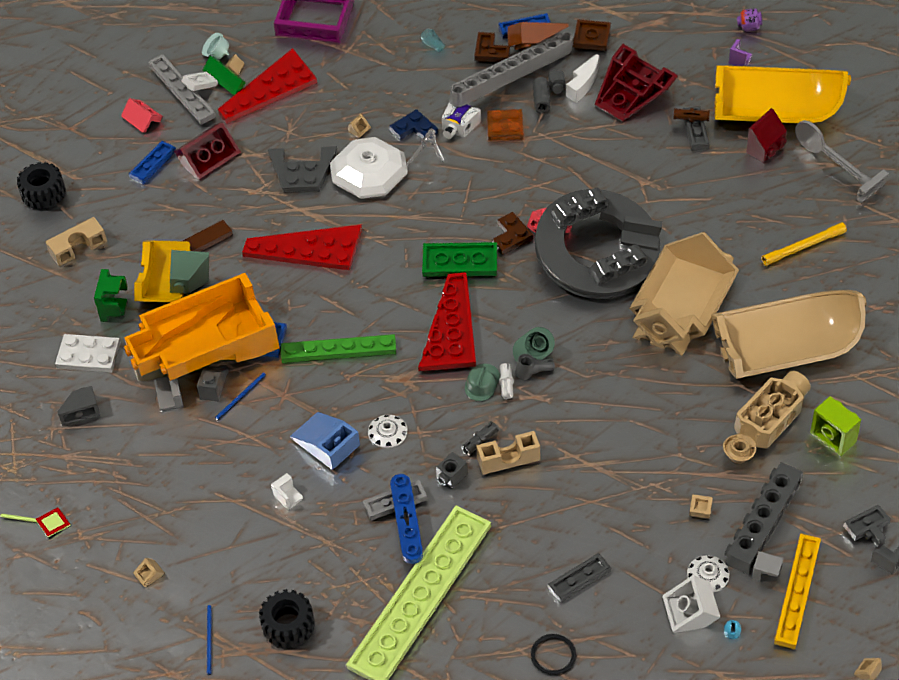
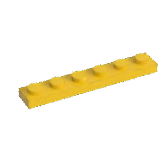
M800 533L774 641L775 645L796 649L821 538Z

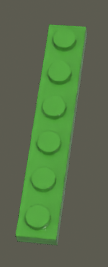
M395 334L281 343L282 363L396 354Z

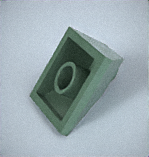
M171 251L170 293L189 294L209 282V252Z

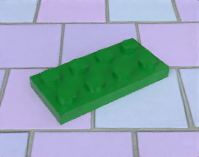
M497 242L423 243V277L447 276L448 274L466 272L467 276H497Z

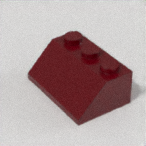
M221 122L179 147L174 153L182 166L199 180L241 153L224 123Z

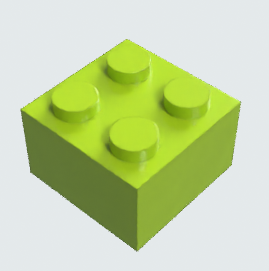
M829 396L814 410L810 433L838 455L842 456L857 443L862 419L856 413L844 407L840 401Z

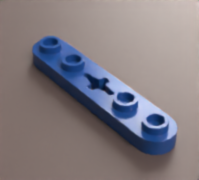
M397 474L392 477L390 485L402 557L406 563L416 564L423 558V549L411 481L407 475ZM404 511H407V515L409 517L408 526L406 525V521L404 519Z

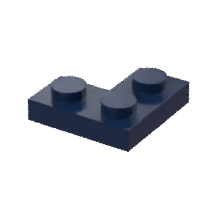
M417 109L389 125V130L399 140L415 132L421 139L426 141L439 133L438 128Z

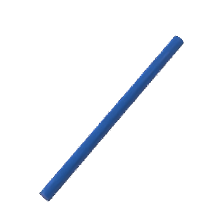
M263 372L215 418L218 420L266 374Z
M211 605L207 606L208 675L211 674Z

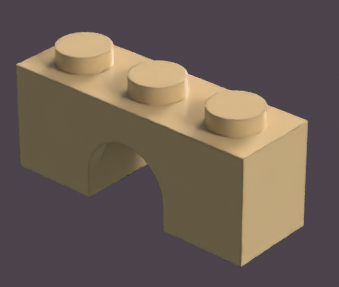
M92 217L45 242L49 254L57 265L61 266L75 259L73 248L76 245L86 244L92 250L106 243L107 239L104 229Z
M535 431L515 435L514 443L504 448L498 447L496 441L476 445L477 460L482 475L540 460V445Z

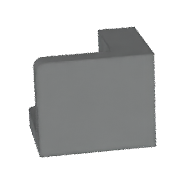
M759 551L753 568L752 579L760 581L762 573L778 577L784 558Z

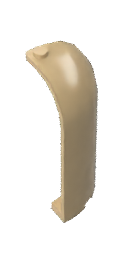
M831 290L714 313L711 316L716 338H721L723 348H720L725 362L729 361V371L738 379L832 359L849 352L858 343L865 328V306L867 302L861 292L854 290Z

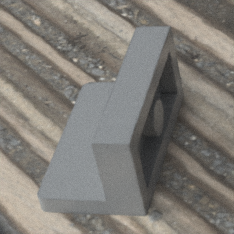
M168 376L154 379L160 411L183 407L177 378L171 381Z

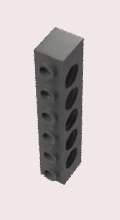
M782 462L777 469L773 468L769 477L771 480L768 484L765 483L760 493L762 494L761 497L754 500L751 514H746L743 520L744 526L742 529H737L734 535V543L732 545L729 544L725 550L724 555L727 556V566L749 575L755 565L758 552L763 551L801 485L802 471Z

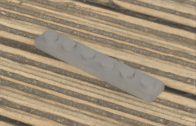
M163 54L148 61L149 67L201 125L216 117L215 112L196 91L189 90L181 82L183 76Z

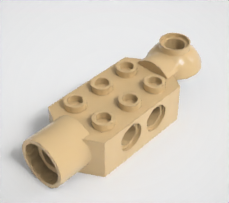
M790 371L783 379L770 378L737 412L734 426L737 434L729 436L723 443L725 455L733 463L741 464L753 458L756 453V447L767 449L801 413L804 396L811 389L808 379L797 371Z

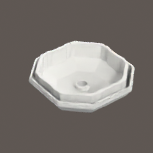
M376 137L353 140L330 162L333 184L360 199L387 195L408 173L405 153Z

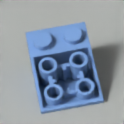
M320 412L313 415L290 436L292 440L331 470L336 468L360 446L359 433L356 429L343 420Z

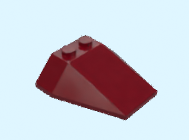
M622 44L612 56L595 106L623 122L667 91L678 75L665 67L662 70L657 69L640 59L635 50Z

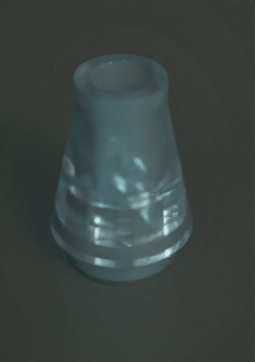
M428 28L424 30L420 36L422 43L438 52H441L445 47V44L433 29L430 30Z

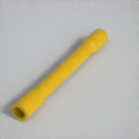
M841 222L794 244L767 253L761 257L762 262L765 266H768L798 251L846 233V225Z

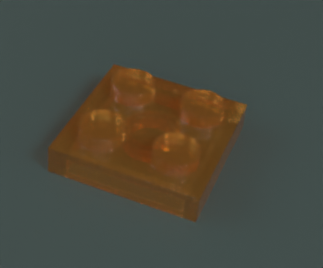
M522 109L487 110L488 141L523 139Z

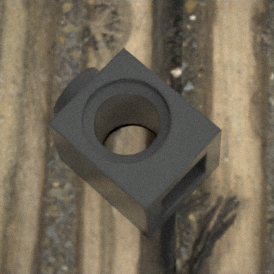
M451 452L436 467L437 480L442 485H447L453 489L468 474L467 462Z

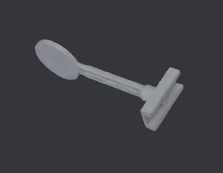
M806 120L797 124L795 133L805 149L813 153L823 151L859 181L862 186L859 188L856 197L858 202L863 203L885 185L886 182L883 179L889 173L884 169L871 179L833 149L829 148L825 144L823 134L815 124Z

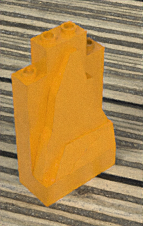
M246 273L139 315L141 323L138 326L140 331L124 337L126 345L123 346L126 355L132 357L130 361L133 369H138L141 376L161 369L162 374H167L170 381L219 360H236V362L260 357L280 348L275 324L268 311L263 312L257 302L253 285Z

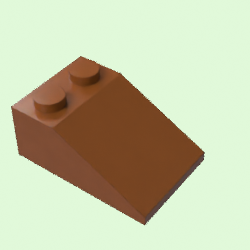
M520 22L508 26V46L514 47V50L530 48L531 45L537 44L567 28L568 23Z

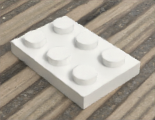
M64 334L55 363L56 369L112 373L121 343L120 339Z

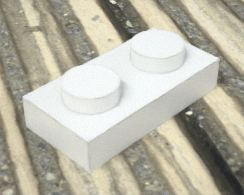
M208 72L185 75L181 82L189 90L196 91L216 87L218 80Z

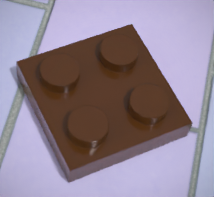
M578 19L573 39V48L607 51L611 22Z

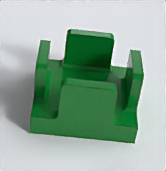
M101 269L94 295L95 305L101 322H108L109 316L121 317V315H125L128 303L126 298H114L115 294H119V290L127 291L128 285L125 276L110 275L109 269Z

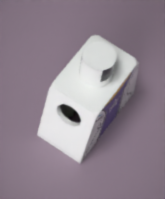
M449 102L442 116L443 135L448 139H451L454 135L462 138L466 137L480 124L481 109L468 104L454 107Z

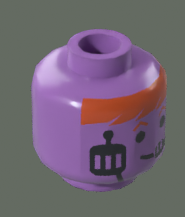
M756 8L742 10L740 16H737L738 27L741 26L744 32L758 30L762 25L761 12H758Z

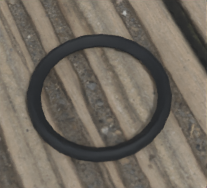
M547 634L540 637L531 649V660L534 666L541 672L549 675H558L568 671L576 659V650L573 643L565 636L559 634ZM557 638L566 642L572 653L568 665L560 670H548L540 666L535 657V650L542 641Z

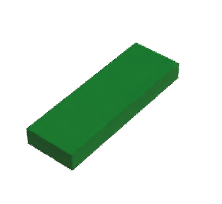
M214 56L208 58L203 68L204 72H208L218 80L221 86L233 95L243 89L246 81Z

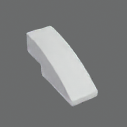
M598 54L573 71V79L566 84V97L575 103L587 94L595 82L599 70Z

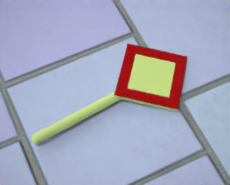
M58 507L38 518L0 514L2 518L36 522L48 538L71 526Z

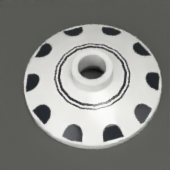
M383 415L371 422L368 428V436L370 441L377 447L385 449L394 448L406 439L407 426L397 416Z
M705 555L694 559L690 563L687 577L689 578L694 575L710 581L714 593L722 590L727 585L729 569L721 559Z

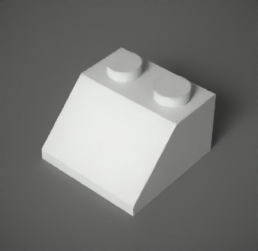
M692 575L662 595L672 632L674 633L705 628L721 618L710 581Z

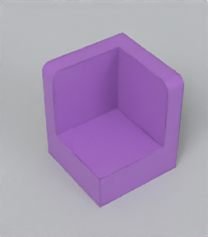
M739 39L730 48L729 64L733 66H747L752 59V54L740 50L741 40Z

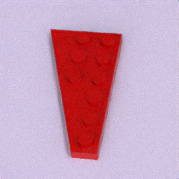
M292 48L220 106L218 113L225 123L228 124L317 84V78Z
M362 224L247 238L242 255L248 258L350 271L361 235Z
M467 272L447 275L442 297L438 303L437 313L434 316L429 331L428 341L423 350L418 371L476 367Z

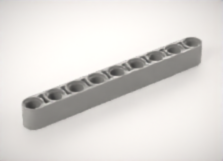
M561 32L453 84L450 87V104L454 107L464 106L570 54L572 51V34Z

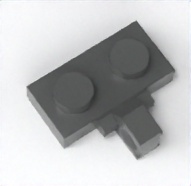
M877 505L844 521L843 527L855 541L865 536L866 539L871 538L872 542L877 547L885 544L886 538L882 533L884 530L882 527L890 524V518Z

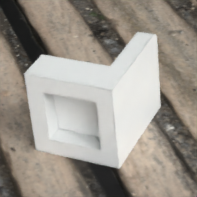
M288 473L271 484L273 496L287 510L303 500V496L294 488L292 478Z

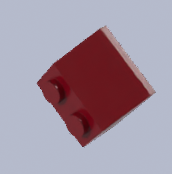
M774 109L768 110L749 128L746 153L763 163L768 158H772L779 148H783L787 142V130Z

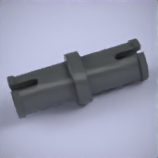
M490 421L482 430L476 431L473 437L461 446L464 453L470 456L477 449L476 445L487 443V440L499 431L498 427Z

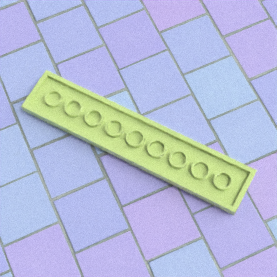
M459 506L453 508L423 552L422 560L411 569L347 662L346 667L348 670L367 680H389L491 528L490 521Z

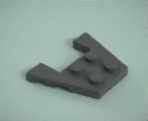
M337 146L321 147L320 161L284 162V148L268 149L269 157L283 192L320 191L327 176L330 162L337 155Z

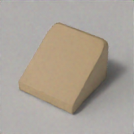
M145 558L133 574L144 587H147L162 577L165 572L155 560Z

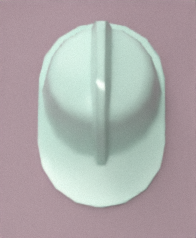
M214 33L204 44L202 54L206 57L214 56L220 60L224 55H230L227 52L230 44L223 37V34Z

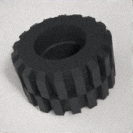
M37 162V164H30L29 167H25L24 171L19 173L17 186L22 201L25 202L26 206H30L32 209L38 208V210H42V208L48 209L49 206H55L64 197L66 188L61 171L54 164L49 165L48 162Z
M285 589L282 593L276 591L274 596L269 595L267 602L263 601L261 604L262 608L259 610V619L264 637L267 638L269 643L273 642L274 646L278 647L281 645L282 648L287 649V646L294 648L296 647L295 644L299 643L301 645L304 643V639L308 640L310 638V633H313L314 630L313 625H315L310 601L308 598H304V594L301 592L297 594L296 590L288 592ZM286 614L298 616L294 621L287 624L277 622L281 616Z

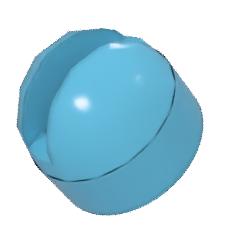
M736 620L726 622L724 626L725 636L730 639L738 638L741 634L740 623ZM731 626H735V632H731Z

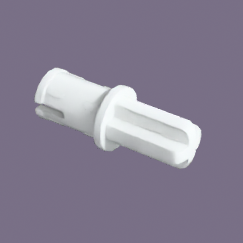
M503 363L499 367L501 377L499 384L501 385L502 397L507 400L513 397L514 378L512 377V365L508 364L507 369V363Z

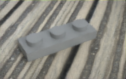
M420 480L411 483L414 504L426 501L427 495ZM391 491L363 501L370 521L395 512Z

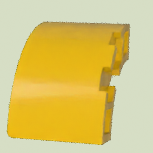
M143 241L141 267H144V271L139 273L137 280L134 282V301L173 302L183 297L184 293H170L171 251H190V242Z

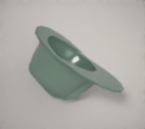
M535 327L520 337L513 347L515 361H518V357L521 354L532 355L537 360H543L547 357L555 346L552 333L546 328Z
M484 363L473 367L465 383L466 395L475 401H485L492 397L499 382V370L491 364Z

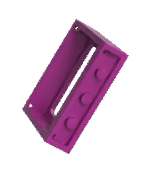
M282 0L274 21L275 36L340 43L354 0ZM297 1L343 5L337 26L291 21L290 18Z

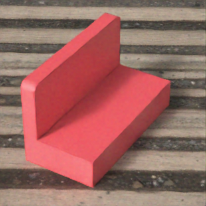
M129 98L121 115L122 118L146 133L151 121L161 122L163 118L162 115L143 101Z

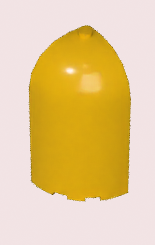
M716 65L715 87L719 89L718 94L715 95V120L757 121L772 108L782 123H799L803 120L810 121L811 123L822 122L834 115L843 104L847 86H850L851 75H848V71Z

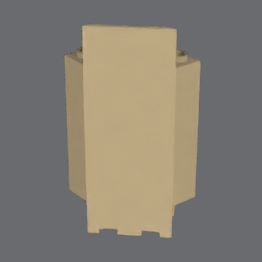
M705 232L666 244L629 308L636 315L633 321L638 326L632 338L640 340V338L647 339L651 345L665 349V347L672 348L676 354L683 356L691 339L706 334L712 323L711 314L717 313L739 271L733 264L734 258L730 254L722 252Z

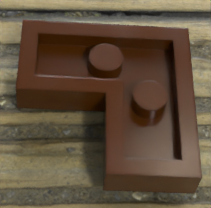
M478 32L474 56L475 61L501 62L509 58L510 46L494 45L495 33Z
M511 212L498 219V225L505 233L493 238L492 242H497L498 251L504 255L533 240V234L514 212Z

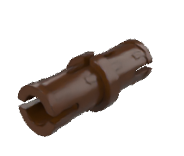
M674 108L673 119L689 120V122H693V120L709 122L710 110Z

